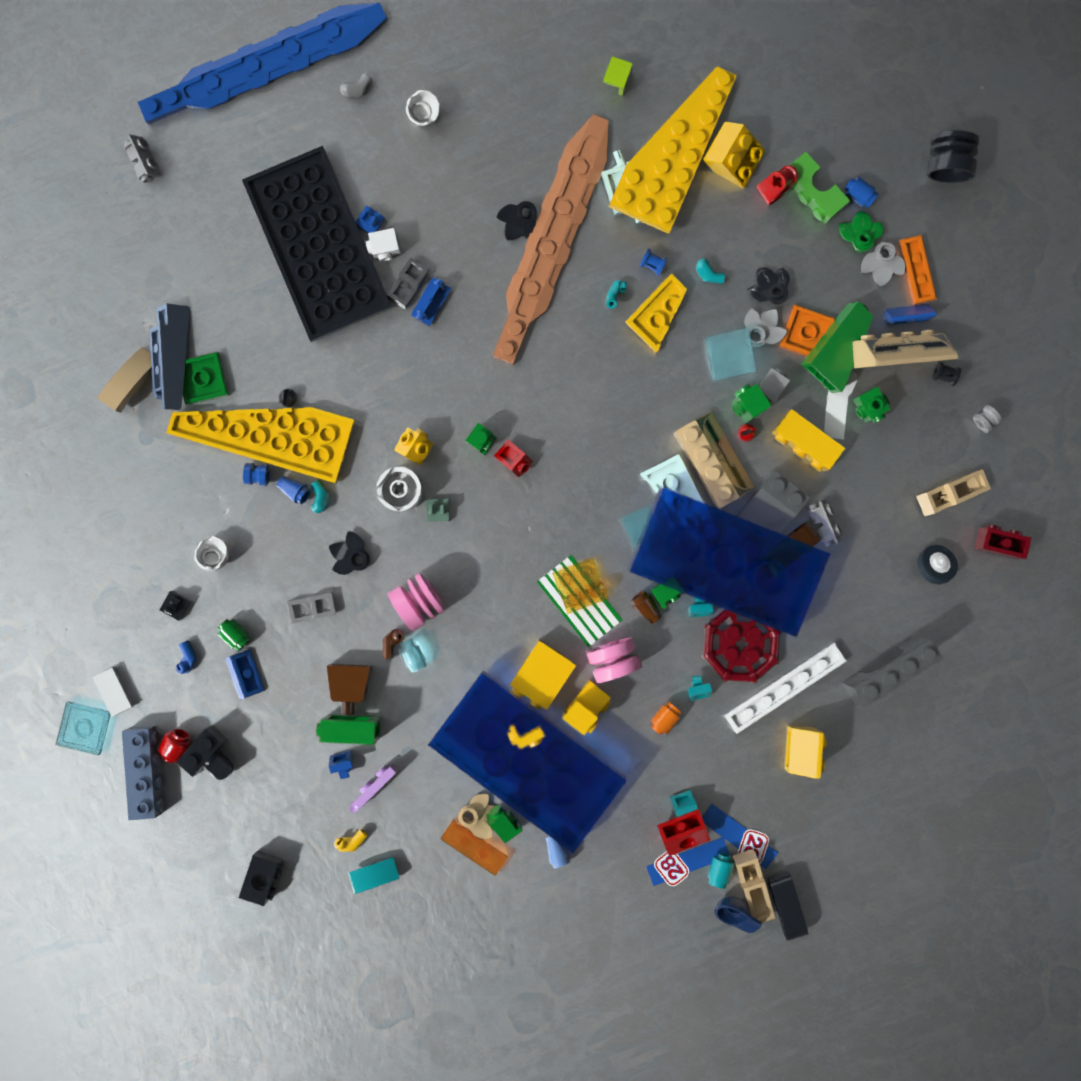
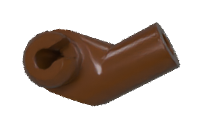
M394 629L383 638V659L394 658V646L404 639V633L401 630Z

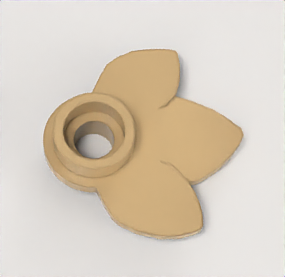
M488 794L474 796L469 805L464 806L458 814L460 824L470 828L474 836L483 839L493 837L486 815L495 806L488 805ZM468 812L474 815L470 821L465 819V814Z

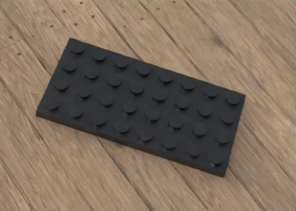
M323 145L242 179L311 343L392 309Z

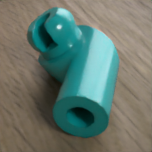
M705 258L698 260L696 270L704 282L724 284L725 273L714 272L709 265V261Z
M619 279L613 282L606 298V306L613 309L617 306L618 292H626V281H620Z
M316 480L310 485L316 494L311 508L313 512L319 514L327 509L330 495L320 480Z

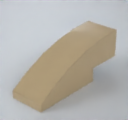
M143 347L137 350L115 373L97 399L121 413L131 397L138 394L151 375V353Z
M980 469L919 494L916 497L924 516H927L986 492L991 487L983 469Z
M754 850L733 855L732 857L746 903L749 906L750 915L762 923L775 919L767 886Z

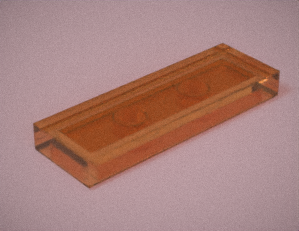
M455 820L451 821L440 838L494 876H496L508 858L506 854L482 838L474 836L470 830Z

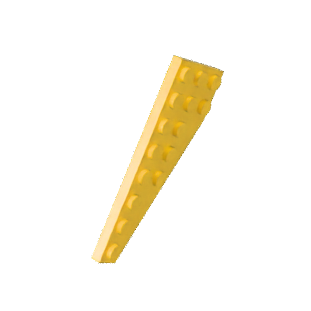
M717 66L628 162L608 207L667 234L670 233L737 75Z
M313 407L203 412L186 411L172 412L166 433L337 484L355 420Z

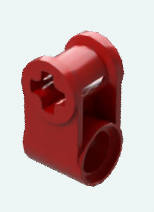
M787 165L781 170L771 173L756 186V189L768 206L779 200L798 181V172L794 166Z

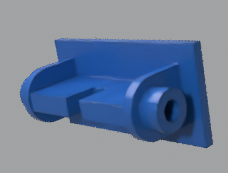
M432 277L411 316L430 326L451 288L445 285V282L438 278L436 280Z

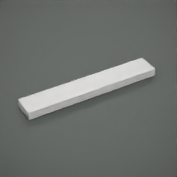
M833 642L725 713L724 716L735 733L738 734L847 662L836 643Z

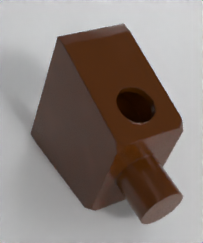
M327 665L331 701L342 702V715H354L355 702L361 703L365 701L372 665Z

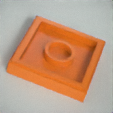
M794 304L785 327L787 333L780 341L779 347L807 357L832 325L835 318Z

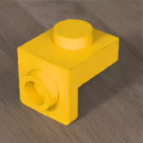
M513 724L510 726L511 732L508 733L512 744H518L520 749L527 745L530 747L536 746L542 742L541 738L544 737V731L541 726L520 735Z

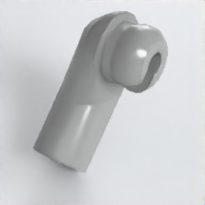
M363 73L358 82L343 83L340 91L349 98L361 97L372 82V78Z

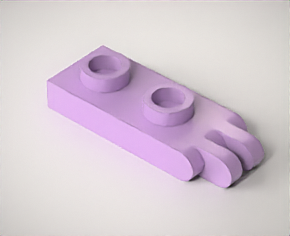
M393 763L389 767L384 765L376 773L378 778L373 783L368 781L360 789L362 794L350 805L349 810L352 813L357 812L399 769Z

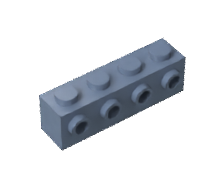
M155 726L128 728L122 731L128 820L156 818L164 810V800L160 796L162 777L159 776L158 770L161 764L160 754H157L159 734L155 731Z

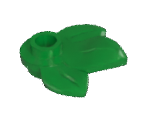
M858 211L853 217L852 223H839V232L844 240L852 242L856 251L863 253L872 249L875 241L881 238L883 224L881 222L872 223L869 214L864 211Z

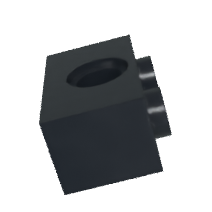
M257 850L252 856L238 898L264 906L269 900L272 901L276 892V888L273 887L275 880L280 879L283 871V866H280L282 858ZM258 875H265L267 883H261Z

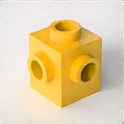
M407 427L394 450L421 466L434 443L427 439L429 435L418 428L416 431H413Z

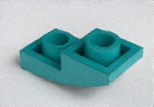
M393 857L348 872L354 894L400 879Z

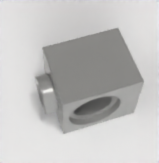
M771 368L758 385L771 405L776 402L790 381L786 378V373L777 368L775 370Z

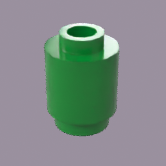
M226 619L218 627L220 630L218 635L232 649L235 648L237 651H240L251 640L248 637L249 633L235 619L231 621Z

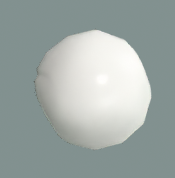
M418 90L408 99L406 113L409 120L415 125L428 126L438 118L440 103L437 96L431 91Z
M216 536L202 540L195 550L197 564L200 568L207 571H216L223 568L229 559L227 545L224 540Z

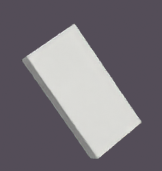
M115 667L92 677L111 717L134 706Z

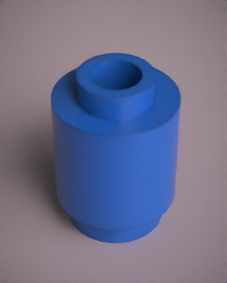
M859 176L856 179L851 178L844 187L846 190L845 195L861 207L869 208L879 194L875 191V187Z

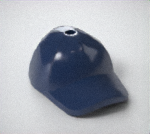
M726 896L722 898L714 910L715 916L720 921L747 933H754L762 926V922L750 915L748 904L738 897Z

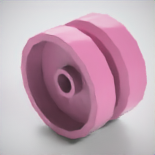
M632 637L607 642L586 653L590 664L598 665L605 663L593 671L597 683L613 680L642 668L639 656L630 655L624 657L636 649Z

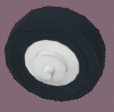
M933 545L920 553L917 559V568L925 580L932 584L940 585L948 583L955 577L958 571V562L955 555L944 546Z

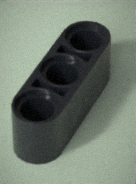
M787 872L767 878L786 940L789 941L808 935L806 922L790 873Z

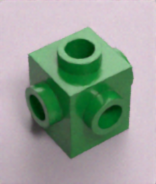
M878 386L853 399L857 406L856 413L861 420L864 419L865 423L871 420L876 423L886 417L885 412L891 410L888 406L890 405L888 397L881 393Z

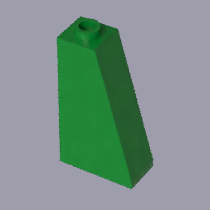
M861 302L849 303L844 307L801 363L831 393L842 392L845 389L854 366L852 341H859L861 336L867 334L873 319V315L868 311V307Z

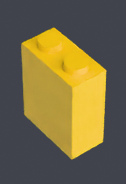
M538 640L511 681L510 686L513 687L511 691L521 698L525 695L531 699L530 704L535 708L541 710L543 707L547 710L576 667V664L541 640Z

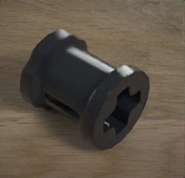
M939 361L934 368L932 380L937 381L939 379L950 383V386L954 387L960 378L962 369L960 367L953 368L944 365L942 361Z

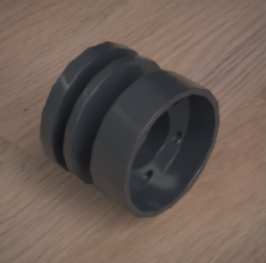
M948 130L936 133L931 137L930 143L932 147L930 148V155L933 157L928 162V178L944 183H960L976 177L977 160L974 157L978 154V135L969 131Z

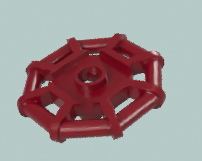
M729 604L727 608L704 626L705 643L702 657L708 661L724 682L758 683L757 680L780 662L779 647L782 631L777 628L760 606L744 607ZM736 615L751 616L749 622L737 621ZM727 618H730L732 623L726 629L721 631L717 628ZM758 619L767 628L768 632L762 634L760 629L755 626ZM714 634L720 635L719 649L713 650ZM741 638H744V641L748 643L744 650H740V647L736 646V641H740ZM771 638L770 654L764 653L765 639ZM719 654L724 656L729 663L726 668L715 656ZM761 657L767 660L754 671L752 665ZM734 666H745L748 673L732 671Z

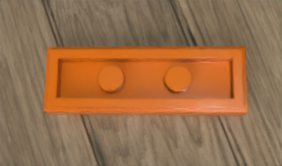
M922 235L900 240L899 247L905 262V272L913 305L936 300L937 297Z

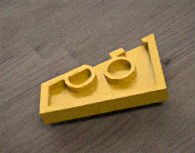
M672 273L625 321L655 353L658 352L673 316L677 312L687 290Z

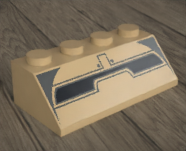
M934 330L921 331V335L916 336L915 331L902 332L901 337H895V333L881 334L879 339H875V335L861 336V340L852 341L854 368L958 359L957 352L945 334H935Z
M712 412L692 421L673 433L716 510L755 488Z

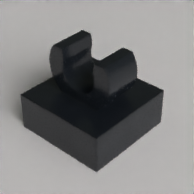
M169 591L160 611L181 621L191 601L174 591Z

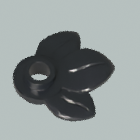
M529 201L520 202L518 205L508 204L500 209L496 217L506 223L504 227L506 240H515L522 235L528 240L530 233H533L536 225L537 210L534 204ZM524 208L529 212L527 217L522 215Z
M758 268L756 271L757 284L747 289L749 296L758 302L769 301L775 305L784 303L788 298L787 286L790 282L788 272L784 268L778 269L775 273L769 268ZM778 290L781 291V294L774 295L773 292Z
M347 532L346 543L337 542L329 545L331 555L337 560L332 570L340 575H347L354 570H365L370 564V556L364 550V541L354 532ZM357 556L363 557L361 564L356 563Z

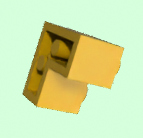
M589 679L563 711L562 718L582 735H585L587 732L591 733L598 725L597 715L600 711L604 713L611 704L609 701L611 697Z

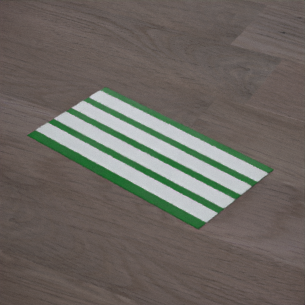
M572 555L537 581L588 647L622 621L621 617Z

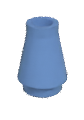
M558 833L546 837L550 864H553L554 869L570 863V854L559 838Z

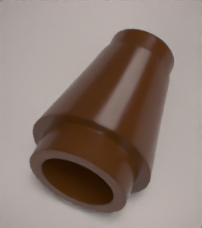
M645 590L639 592L631 599L633 607L651 624L662 617L651 594Z

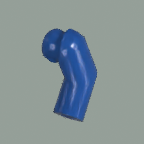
M189 640L178 645L183 654L180 663L176 665V671L179 674L189 673L196 661V655Z

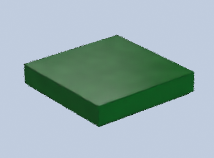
M215 352L186 359L183 384L185 405L188 406L229 396L220 353Z

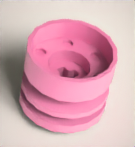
M421 573L415 575L418 586L411 578L407 580L410 588L409 592L400 585L388 593V597L395 610L412 632L425 625L423 613H426L432 619L436 617L432 607L439 614L445 612L438 592L432 583L424 578Z

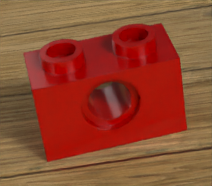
M699 809L657 825L669 856L710 841Z

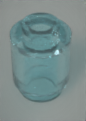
M410 638L400 643L401 648L398 651L406 668H409L411 673L427 666L425 662L427 658L418 640L413 641Z

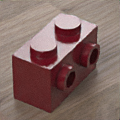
M988 524L987 527L978 529L974 549L1013 559H1027L1032 537L1023 536L1021 531L1009 529V532L1001 530L1000 526Z

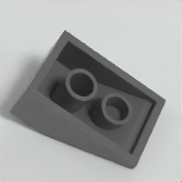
M772 471L735 517L731 525L766 551L798 515L810 497L777 471Z

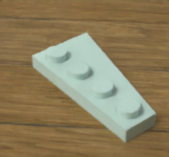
M681 454L640 474L668 504L667 506L681 519V522L699 543L720 533Z

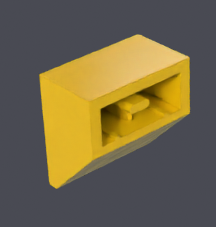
M724 122L703 160L716 174L741 188H745L766 150L744 124Z
M788 725L785 770L788 773L821 779V773H824L825 760L822 759V751L826 749L827 744L824 733L814 727Z

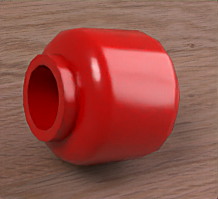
M182 729L166 732L159 746V753L163 759L169 763L177 762L192 744L190 735Z

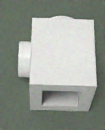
M394 228L368 233L369 241H366L369 254L373 255L375 260L384 262L391 260L393 256L401 255L397 233Z

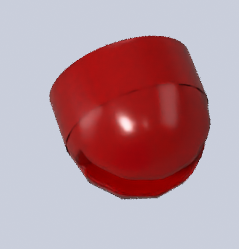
M744 424L738 429L737 434L741 441L749 442L756 436V430L751 424ZM752 429L753 433L743 436L742 432Z

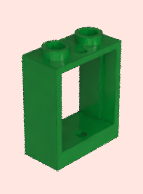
M328 714L320 720V723H317L316 736H320L319 743L374 745L380 739L381 717Z

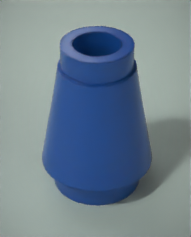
M285 476L280 477L276 484L294 503H305L311 493L307 484Z

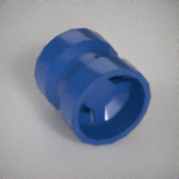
M245 463L243 483L247 485L258 483L260 486H268L270 466L268 464L255 466L254 463Z

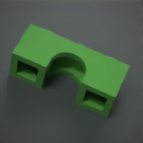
M804 152L791 164L798 172V181L791 188H794L798 193V197L803 204L810 206L813 210V215L819 221H823L826 224L849 203L850 200L836 184L827 191H819L813 186L812 177L817 174L820 166L807 152Z

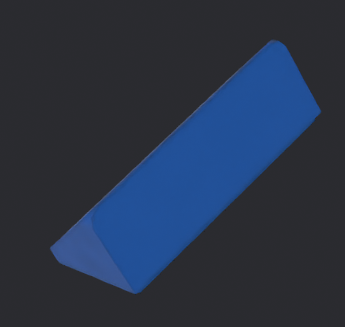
M929 304L885 310L886 325L888 326L928 321L936 316V311Z
M250 650L226 658V663L240 700L265 691Z

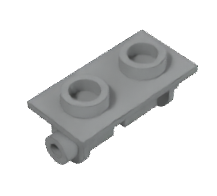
M128 134L129 139L124 142V149L131 162L139 161L133 165L139 180L147 183L151 180L150 176L161 177L158 164L150 153L147 141L141 136Z
M824 499L819 502V507L817 503L810 505L808 512L814 525L822 522L823 526L817 528L816 531L821 539V543H824L825 547L834 544L833 539L836 543L841 541L842 530L838 523H834L832 506L830 503H826Z

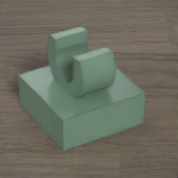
M426 499L427 522L450 521L449 499Z

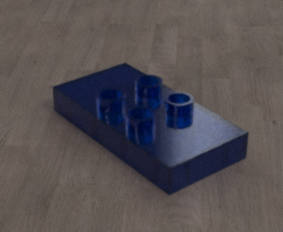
M659 487L627 570L797 637L831 553L665 487Z
M484 670L428 744V746L572 854L627 782L623 774ZM514 724L520 735L541 726L544 731V737L541 738L542 742L533 747L527 745L520 749L518 744H512L508 733L511 732L510 726Z

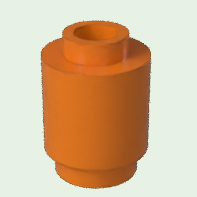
M668 701L666 705H662L650 720L653 723L651 728L660 735L663 733L668 735L681 719L679 716L682 712Z

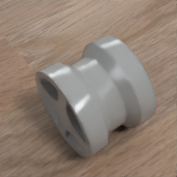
M986 405L983 408V412L973 416V421L981 431L989 433L992 430V426L1002 422V418L993 407Z

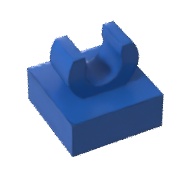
M366 205L355 222L357 227L366 233L377 232L386 219Z
M351 750L330 755L328 767L331 774L338 772L340 779L350 777L349 772L353 768L354 760Z

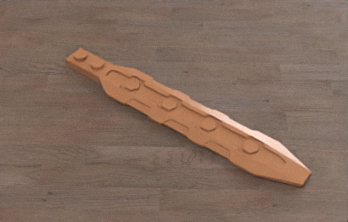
M593 114L565 146L550 191L546 193L533 233L529 235L525 245L526 250L518 270L513 275L506 292L509 316L492 357L513 365L529 324L546 312L561 268L567 261L571 251L570 246L578 226L582 224L595 184H598L607 162L608 120Z

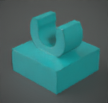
M695 594L694 605H690L688 608L689 618L711 616L713 613L712 603L705 604L704 594Z
M701 675L693 676L691 680L693 687L688 688L689 701L711 697L712 689L710 683L703 684Z
M691 790L670 797L677 817L698 809Z

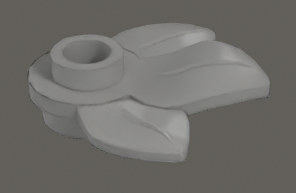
M881 242L875 247L874 252L865 255L861 263V272H872L874 281L879 286H884L889 282L893 273L896 275L904 274L905 262L902 257L896 254V248L893 244ZM882 250L887 251V257L881 255Z
M750 309L744 319L747 329L745 340L749 346L758 348L765 343L776 344L785 337L787 330L777 327L778 314L776 309L768 310L761 315L754 309ZM755 333L760 335V339L757 341L752 338V335Z

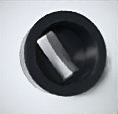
M284 389L279 394V401L286 407H292L297 402V395L291 389ZM286 392H288V403H285Z

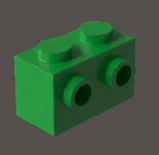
M747 384L734 394L736 398L731 401L733 404L731 406L737 417L741 416L745 423L771 407L758 384L752 387Z

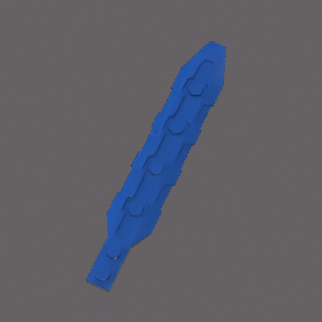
M381 3L335 7L319 14L315 19L296 27H288L279 31L277 35L256 44L251 43L241 47L237 52L196 66L185 75L178 85L137 103L148 125L187 108H214L248 90H256L288 73H296L333 54L336 56L357 47L384 23L387 17Z

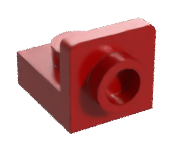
M509 440L494 455L497 460L511 470L518 478L529 470L533 462Z

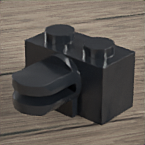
M213 725L205 728L176 762L192 777L205 769L217 780H223L230 776L234 769L233 763L220 750L229 739Z

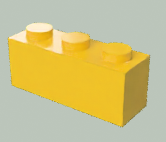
M792 409L786 412L772 431L779 443L791 446L794 454L800 458L806 457L811 461L810 465L820 472L822 470H830L845 449Z

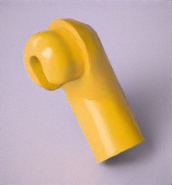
M360 829L354 837L337 838L334 846L341 852H354L365 841L368 834Z

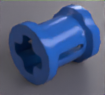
M648 248L640 267H646L656 272V275L659 276L668 258H661L651 253V250Z

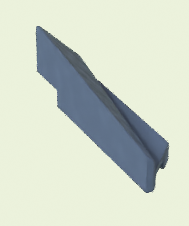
M166 303L156 308L158 325L149 329L153 395L156 399L162 400L163 410H180L182 408L190 308L184 305Z

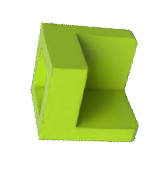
M612 56L603 82L619 88V95L623 96L633 63Z

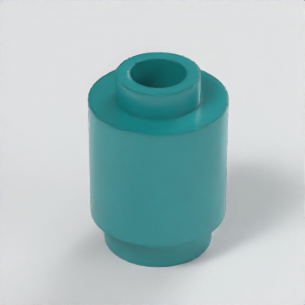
M723 853L713 856L708 874L710 885L726 889V885L730 883L735 864L731 860V856Z

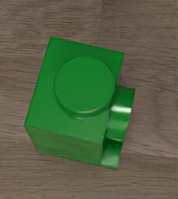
M477 423L465 441L485 456L497 437L480 423Z
M670 576L650 589L661 608L665 609L667 607L665 603L668 601L671 604L681 597L679 593L686 587L679 577L675 579L674 576Z
M501 805L493 807L486 815L489 825L505 844L523 831L517 817L515 818L509 809L505 811Z

